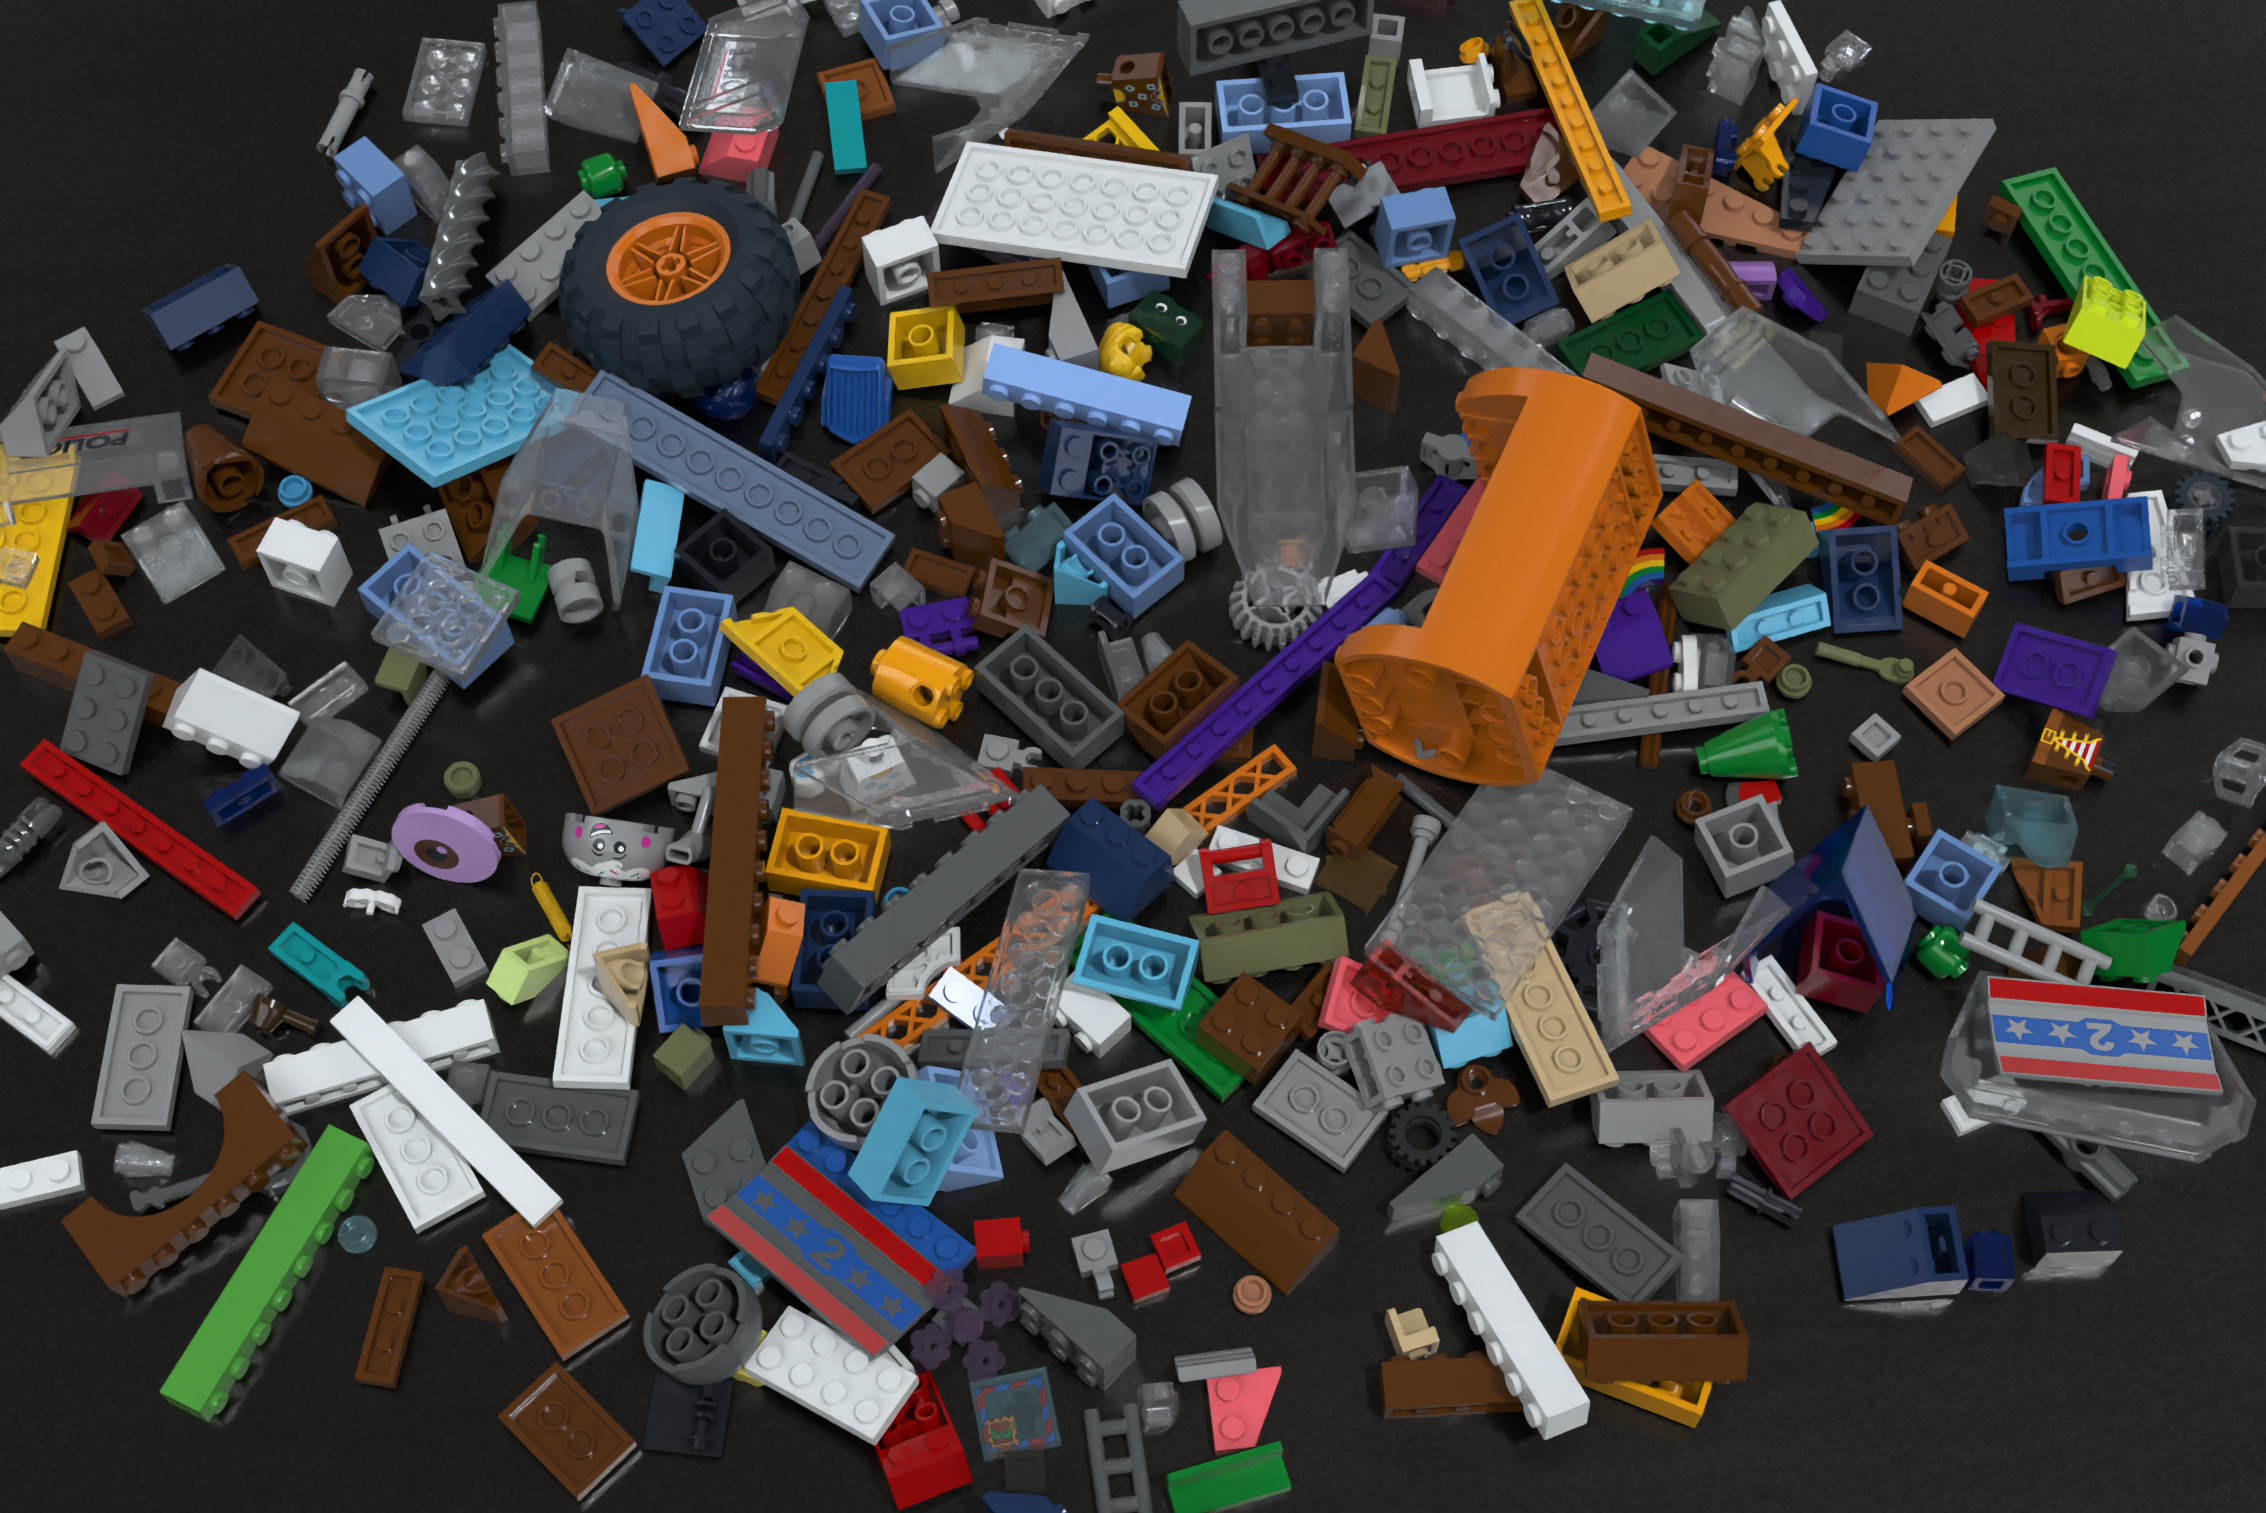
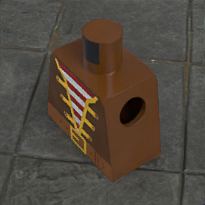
M2053 707L2042 727L2023 777L2041 783L2080 791L2090 774L2109 782L2118 762L2098 755L2104 740V736L2100 732Z

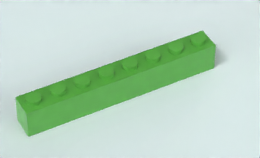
M330 1124L327 1126L159 1391L169 1403L208 1423L214 1414H219L228 1401V1392L235 1380H239L245 1375L250 1365V1356L257 1345H262L268 1338L272 1321L279 1311H283L288 1306L292 1298V1289L299 1278L305 1277L311 1269L313 1255L320 1244L324 1245L331 1237L334 1229L333 1223L340 1212L346 1211L351 1205L354 1198V1190L360 1180L367 1178L371 1173L375 1162V1154L367 1142Z

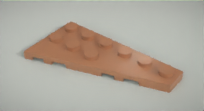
M1642 143L1623 171L1667 227L1668 222L1671 220L1668 219L1679 161ZM1712 178L1710 179L1709 191L1700 225L1705 233H1708L1711 238L1724 240V245L1735 247L1736 243L1753 246L1757 252L1794 260L1797 259L1795 253L1799 252L1804 245L1805 237L1811 232L1778 228L1779 212Z

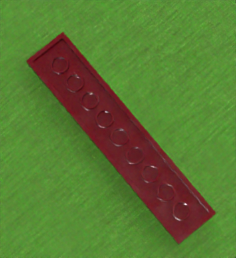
M1547 107L1328 144L1350 152L1361 164L1370 161L1374 165L1381 160L1399 192L1403 193L1523 173L1545 124L1549 122L1562 138L1563 136L1551 108ZM1268 154L1256 155L1257 170ZM1290 154L1286 157L1282 156L1262 186L1264 195H1266L1290 159ZM1309 161L1300 166L1277 201L1286 202L1311 163ZM1330 169L1320 173L1297 209L1307 208L1331 172Z

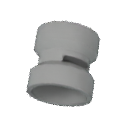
M1330 1031L1319 1039L1315 1061L1341 1078L1346 1076L1351 1070V1065L1341 1040L1347 1034L1341 1031Z

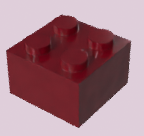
M1817 910L1802 931L1795 994L1867 1013L1882 994L1885 965L1880 962L1864 923ZM1883 929L1885 936L1887 938L1888 930Z

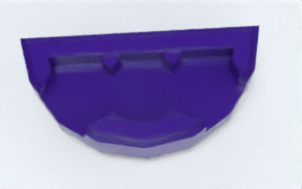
M1785 268L1777 276V282L1784 292L1782 298L1793 309L1798 307L1806 315L1818 322H1821L1828 315V311L1791 268Z

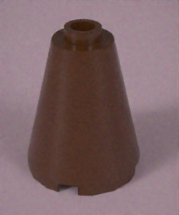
M199 424L187 431L183 443L197 495L205 505L215 512H232L248 504L246 500L253 493L256 496L260 493L265 480L264 470L255 457L208 424Z

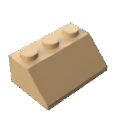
M1651 217L1564 266L1571 287L1591 323L1612 316L1617 309L1627 303L1638 302L1645 296V293L1656 287L1668 285L1674 280L1675 276L1681 274Z

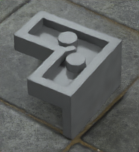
M1320 783L1298 808L1272 789H1269L1260 800L1253 797L1249 802L1248 820L1287 848L1310 855L1326 836L1327 827L1332 825L1349 802L1350 791L1344 787L1337 795Z

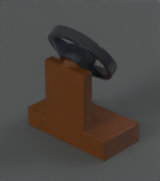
M1508 20L1502 24L1503 33L1497 34L1496 44L1490 47V53L1487 55L1490 64L1493 66L1494 75L1506 104L1536 98L1538 91L1527 64L1533 57L1531 48L1519 28L1512 21Z

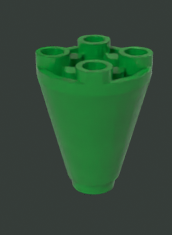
M1784 708L1769 710L1704 741L1703 746L1696 747L1701 775L1710 773L1714 777L1779 780L1798 777Z

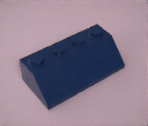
M507 278L465 303L463 307L466 309V313H455L400 369L406 374L445 387H449L459 380L462 384H465L479 373L476 369L477 366L480 368L495 357L492 351H498L510 341L508 335H514L526 325L523 319L532 309Z

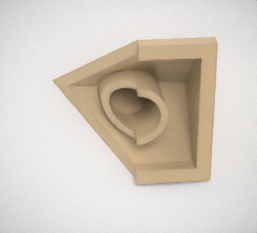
M640 942L593 953L601 991L632 1026H640L650 973L648 943Z

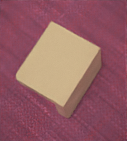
M1167 808L1145 837L1171 856L1172 865H1178L1201 844L1208 833L1186 809Z
M1395 1308L1386 1311L1384 1322L1397 1356H1409L1413 1360L1437 1352L1440 1339L1435 1326L1428 1327L1421 1308L1397 1314Z

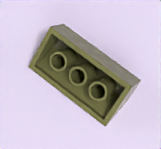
M1325 891L1280 899L1281 904L1210 915L1203 913L1188 916L1192 939L1200 941L1198 967L1205 983H1227L1233 977H1239L1243 971L1251 977H1260L1266 975L1271 970L1283 969L1293 971L1302 968L1304 964L1315 962L1324 964L1328 961L1334 963L1335 959L1342 955L1348 957L1349 949L1345 917L1331 892Z

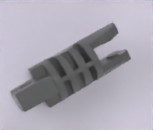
M38 797L16 818V822H12L9 825L10 828L8 830L5 829L2 832L3 836L0 838V878L23 859L22 856L24 854L27 855L31 851L30 848L38 844L37 840L42 839L55 823L61 819L60 817L63 812L61 808L54 804H49V801L43 797Z

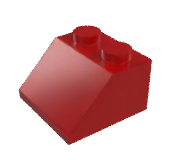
M685 864L664 867L651 873L650 880L656 916L665 951L704 943L709 874Z

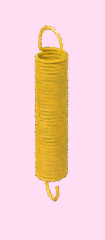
M534 873L531 877L534 895L560 941L571 940L573 933L571 925L547 883L543 882L539 873ZM537 874L540 876L541 881L533 885V876Z

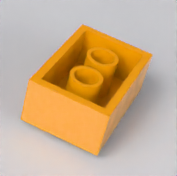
M782 807L765 870L769 891L800 896L801 889L874 891L877 905L891 849L889 826Z

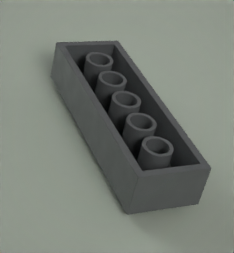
M1374 0L1178 1L1177 52L1189 75L1193 76L1372 34Z

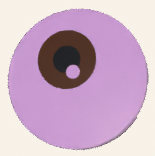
M424 803L410 805L398 814L392 827V840L400 854L418 869L443 880L459 883H473L485 880L495 872L501 858V852L493 840L495 834L475 816L452 806H448L447 810L426 807Z

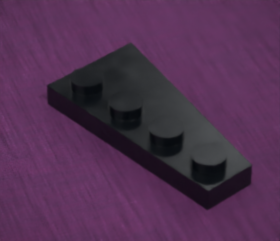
M1785 131L1782 140V154L1788 163L1789 169L1786 172L1781 170L1784 176L1781 177L1778 228L1812 232L1838 167L1795 152L1799 132Z

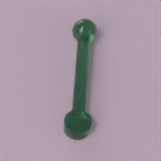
M2133 864L2126 865L2123 868V873L2091 900H2084L2081 903V914L2090 916L2094 912L2095 906L2127 878H2133L2137 875V867Z

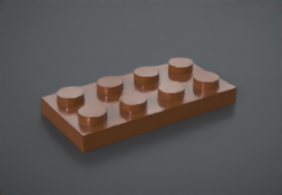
M558 1208L536 1229L517 1212L482 1234L484 1241L563 1361L630 1318L628 1312Z

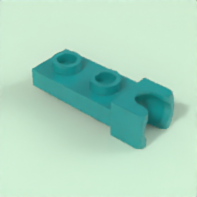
M292 922L268 947L271 955L326 995L331 1002L341 1009L349 1004L344 994L347 988L356 986L363 991H367L370 988V982L362 971L347 960L342 959L295 922Z

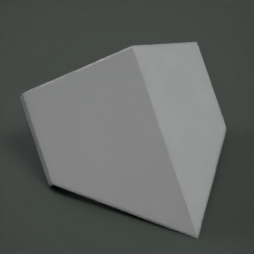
M102 820L73 843L59 889L122 899L150 875L105 821Z
M181 1030L194 1092L220 1111H222L214 1095L244 1070L253 1077H256L262 1070L263 1064L267 1063L273 1056L272 1052L241 1033Z

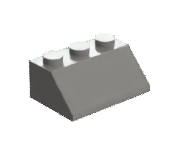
M61 347L41 369L27 389L23 391L22 396L11 408L4 421L0 423V442L4 443L6 456L48 457L80 410L81 404L68 347Z
M1700 1069L1686 1070L1683 1073L1680 1070L1616 1071L1620 1078L1617 1086L1590 1094L1593 1130L1599 1144H1605L1610 1147H1621L1626 1143L1659 1146L1663 1142H1677L1672 1129H1680L1686 1145L1689 1146L1712 1141L1714 1099Z

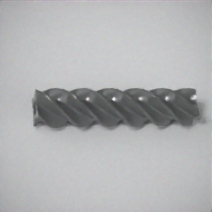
M479 152L466 160H456L454 174L449 183L448 196L443 205L442 218L437 227L436 241L431 250L430 263L426 269L423 287L418 297L421 302L428 306L431 314L437 321H442L451 313H466V309L460 303L459 296L473 288L467 281L465 273L479 265L472 257L471 250L477 245L484 244V240L478 234L477 227L484 222L490 221V217L484 212L483 205L489 200L496 199L488 184L493 179L502 176L500 172L489 165L484 152Z

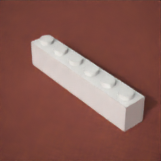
M474 999L465 1000L451 1009L444 1011L432 1010L423 1013L420 1018L407 1022L395 1021L387 1024L434 1072L500 1052L491 1015L484 999L478 1001ZM347 1040L333 1044L320 1043L311 1047L309 1051L296 1055L283 1054L274 1058L272 1062L263 1064L269 1094L286 1116L383 1088L390 1084Z
M1478 1221L1436 1236L1435 1252L1432 1254L1433 1266L1440 1276L1444 1275L1450 1284V1292L1457 1305L1462 1304L1468 1314L1469 1325L1474 1334H1480L1483 1338L1491 1362L1495 1366H1500L1505 1375V1382L1509 1392L1514 1397L1518 1396L1522 1402L1524 1414L1532 1428L1537 1427L1544 1440H1547L1586 1424L1590 1407L1589 1398Z

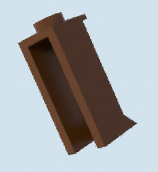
M1370 764L1369 778L1365 779L1332 825L1327 827L1325 845L1328 846L1334 855L1340 858H1347L1355 863L1402 801L1399 793L1405 784Z

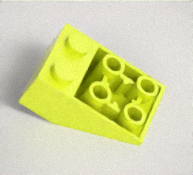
M2085 275L2064 330L2063 342L2126 369L2145 336L2146 301L2143 300L2140 294L2132 290L2126 289L2123 292L2113 288L2112 284L2102 277L2094 276L2090 278Z

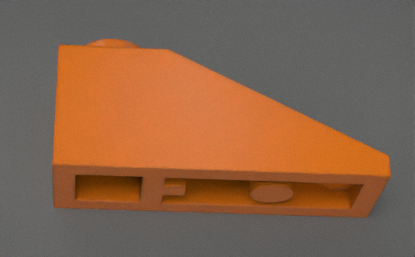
M636 83L629 84L630 98L657 184L674 181L677 177L695 175V164L700 163L695 145H688L686 136Z

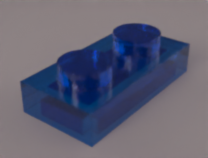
M264 763L257 768L247 770L241 778L230 785L215 790L202 803L213 822L219 828L277 792L280 788L272 772Z

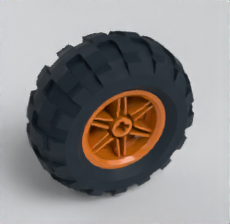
M677 177L673 184L657 186L655 181L636 187V194L623 200L618 197L614 198L600 208L602 214L597 220L585 221L574 235L576 240L573 243L572 249L566 250L559 280V309L572 344L580 357L592 366L595 372L599 373L601 369L607 374L611 372L627 381L631 387L639 388L657 399L663 400L668 393L677 392L679 395L681 394L683 399L704 396L705 388L722 384L725 389L743 380L741 374H743L744 370L750 366L760 368L774 355L773 349L776 347V341L785 340L796 311L797 304L795 299L799 297V267L786 230L779 224L777 217L748 192L742 193L739 189H735L731 183L717 179L705 185L698 182L696 177Z

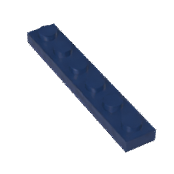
M840 285L759 440L761 458L769 463L774 464L779 454H783L786 451L790 441L789 434L794 426H799L803 417L805 403L807 400L811 401L817 389V380L821 374L826 373L828 356L831 355L834 348L840 347L847 322L851 323L855 318L857 304L854 303L852 288Z

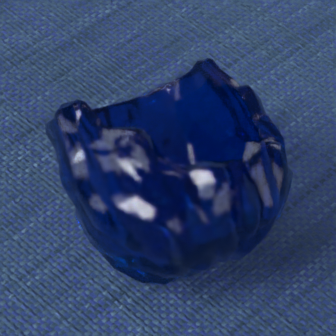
M749 367L741 374L743 380L738 378L727 387L718 384L705 388L704 396L695 397V404L700 411L710 417L720 419L722 422L743 418L755 403L758 375L755 374L752 367Z

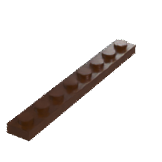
M860 189L791 322L792 325L785 340H781L774 355L754 390L755 399L778 405L840 285L850 287L864 260L861 237L880 229L892 206L890 197L866 189Z

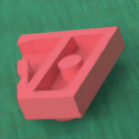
M1281 1366L1260 1368L1255 1373L1206 1379L1215 1455L1238 1453L1256 1447L1263 1423L1271 1406L1272 1398L1281 1378Z

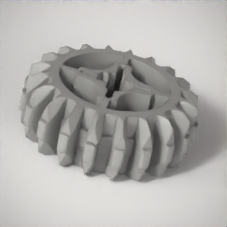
M1269 561L1264 570L1255 565L1252 574L1244 571L1241 581H1236L1233 586V592L1229 596V604L1231 605L1229 607V616L1233 619L1234 629L1241 630L1243 640L1252 637L1254 648L1260 643H1264L1267 652L1272 648V645H1278L1280 651L1285 649L1286 644L1293 642L1322 616L1323 611L1321 609L1322 597L1321 594H1318L1317 583H1310L1309 573L1299 576V570L1296 566L1291 570L1285 569L1284 561L1280 564L1279 568H1273ZM1261 593L1262 598L1256 601V605L1249 607L1248 603L1250 600ZM1302 606L1303 611L1300 615L1291 620L1290 614L1295 612V608Z

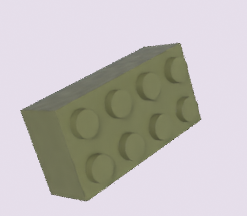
M1754 502L1745 509L1744 513L1731 526L1723 531L1722 535L1709 548L1701 553L1695 562L1679 574L1678 578L1668 587V590L1682 620L1733 631L1819 545V541L1805 511Z

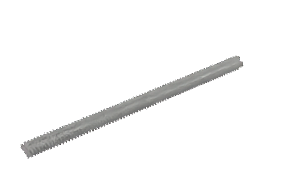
M437 667L429 675L430 677L427 678V681H425V684L420 689L421 691L418 692V695H416V698L411 703L412 705L404 713V716L397 724L398 726L395 727V730L390 735L391 737L388 738L386 744L381 749L382 751L374 759L375 762L372 763L369 767L370 769L367 770V773L362 778L363 780L355 788V791L350 796L351 798L348 799V802L343 807L344 809L341 810V813L336 818L337 820L329 828L330 831L322 839L323 842H320V845L317 847L318 849L315 850L316 853H313V856L310 857V860L307 862L308 864L305 865V868L300 873L301 875L298 876L299 879H296V882L293 883L294 886L290 888L289 892L304 903H307L304 900L305 898L310 899L307 894L312 896L309 891L314 892L312 887L317 888L315 884L319 885L317 880L322 881L319 876L324 878L321 872L326 874L324 869L329 870L326 865L331 867L329 861L334 862L331 857L336 859L333 854L338 855L336 850L341 851L339 847L343 848L341 843L346 844L343 839L348 841L346 836L350 837L348 832L353 833L350 828L355 830L353 825L357 826L355 821L360 822L357 817L362 819L360 814L364 815L362 810L366 812L365 807L369 808L367 803L372 804L369 799L374 801L372 796L376 797L374 792L379 793L376 788L381 790L379 785L383 786L381 781L385 783L386 781L383 778L388 779L386 774L390 776L388 771L392 772L391 767L395 768L393 764L397 765L395 760L399 761L397 756L402 757L400 753L404 754L402 749L407 750L404 746L409 747L407 742L411 743L409 739L413 740L412 736H416L413 732L418 733L416 728L420 729L418 724L423 725L421 721L425 722L423 718L427 719L425 714L429 715L427 711L431 712L430 707L434 708L432 704L436 705L434 700L438 701L437 697H441L439 693L443 694L441 690H446L443 686L448 687L446 683L449 684L448 679H452Z

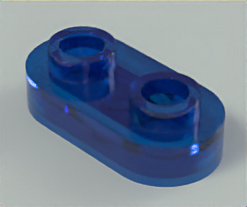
M1721 117L1719 119L1712 175L1726 177L1727 170L1733 171L1736 152L1731 151V145L1736 146L1739 126H1733V119Z

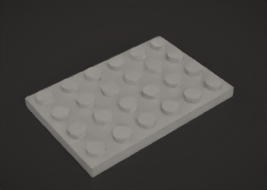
M1993 119L1878 120L1874 126L1872 144L1858 171H1846L1819 214L1813 231L1805 237L1804 245L1799 252L1795 253L1799 264L1914 266L1997 129Z

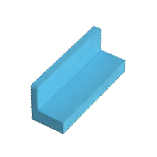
M1214 198L1206 220L1207 228L1267 251L1291 233L1289 224L1285 220L1230 200L1223 201Z
M646 479L643 484L629 569L633 572L650 576L648 590L662 593L664 586H667L672 576L675 557L673 550L676 549L685 494L671 485Z
M1811 584L1769 594L1733 631L1726 630L1729 650L1736 653L1753 648L1764 635L1775 642L1831 626L1827 595L1824 591Z

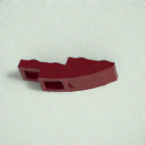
M1328 221L1318 222L1327 230L1324 236L1312 231L1307 235L1297 228L1291 227V233L1268 251L1247 243L1227 253L1229 262L1205 274L1213 300L1221 306L1243 293L1244 281L1267 280L1275 275L1284 280L1338 250L1330 223Z

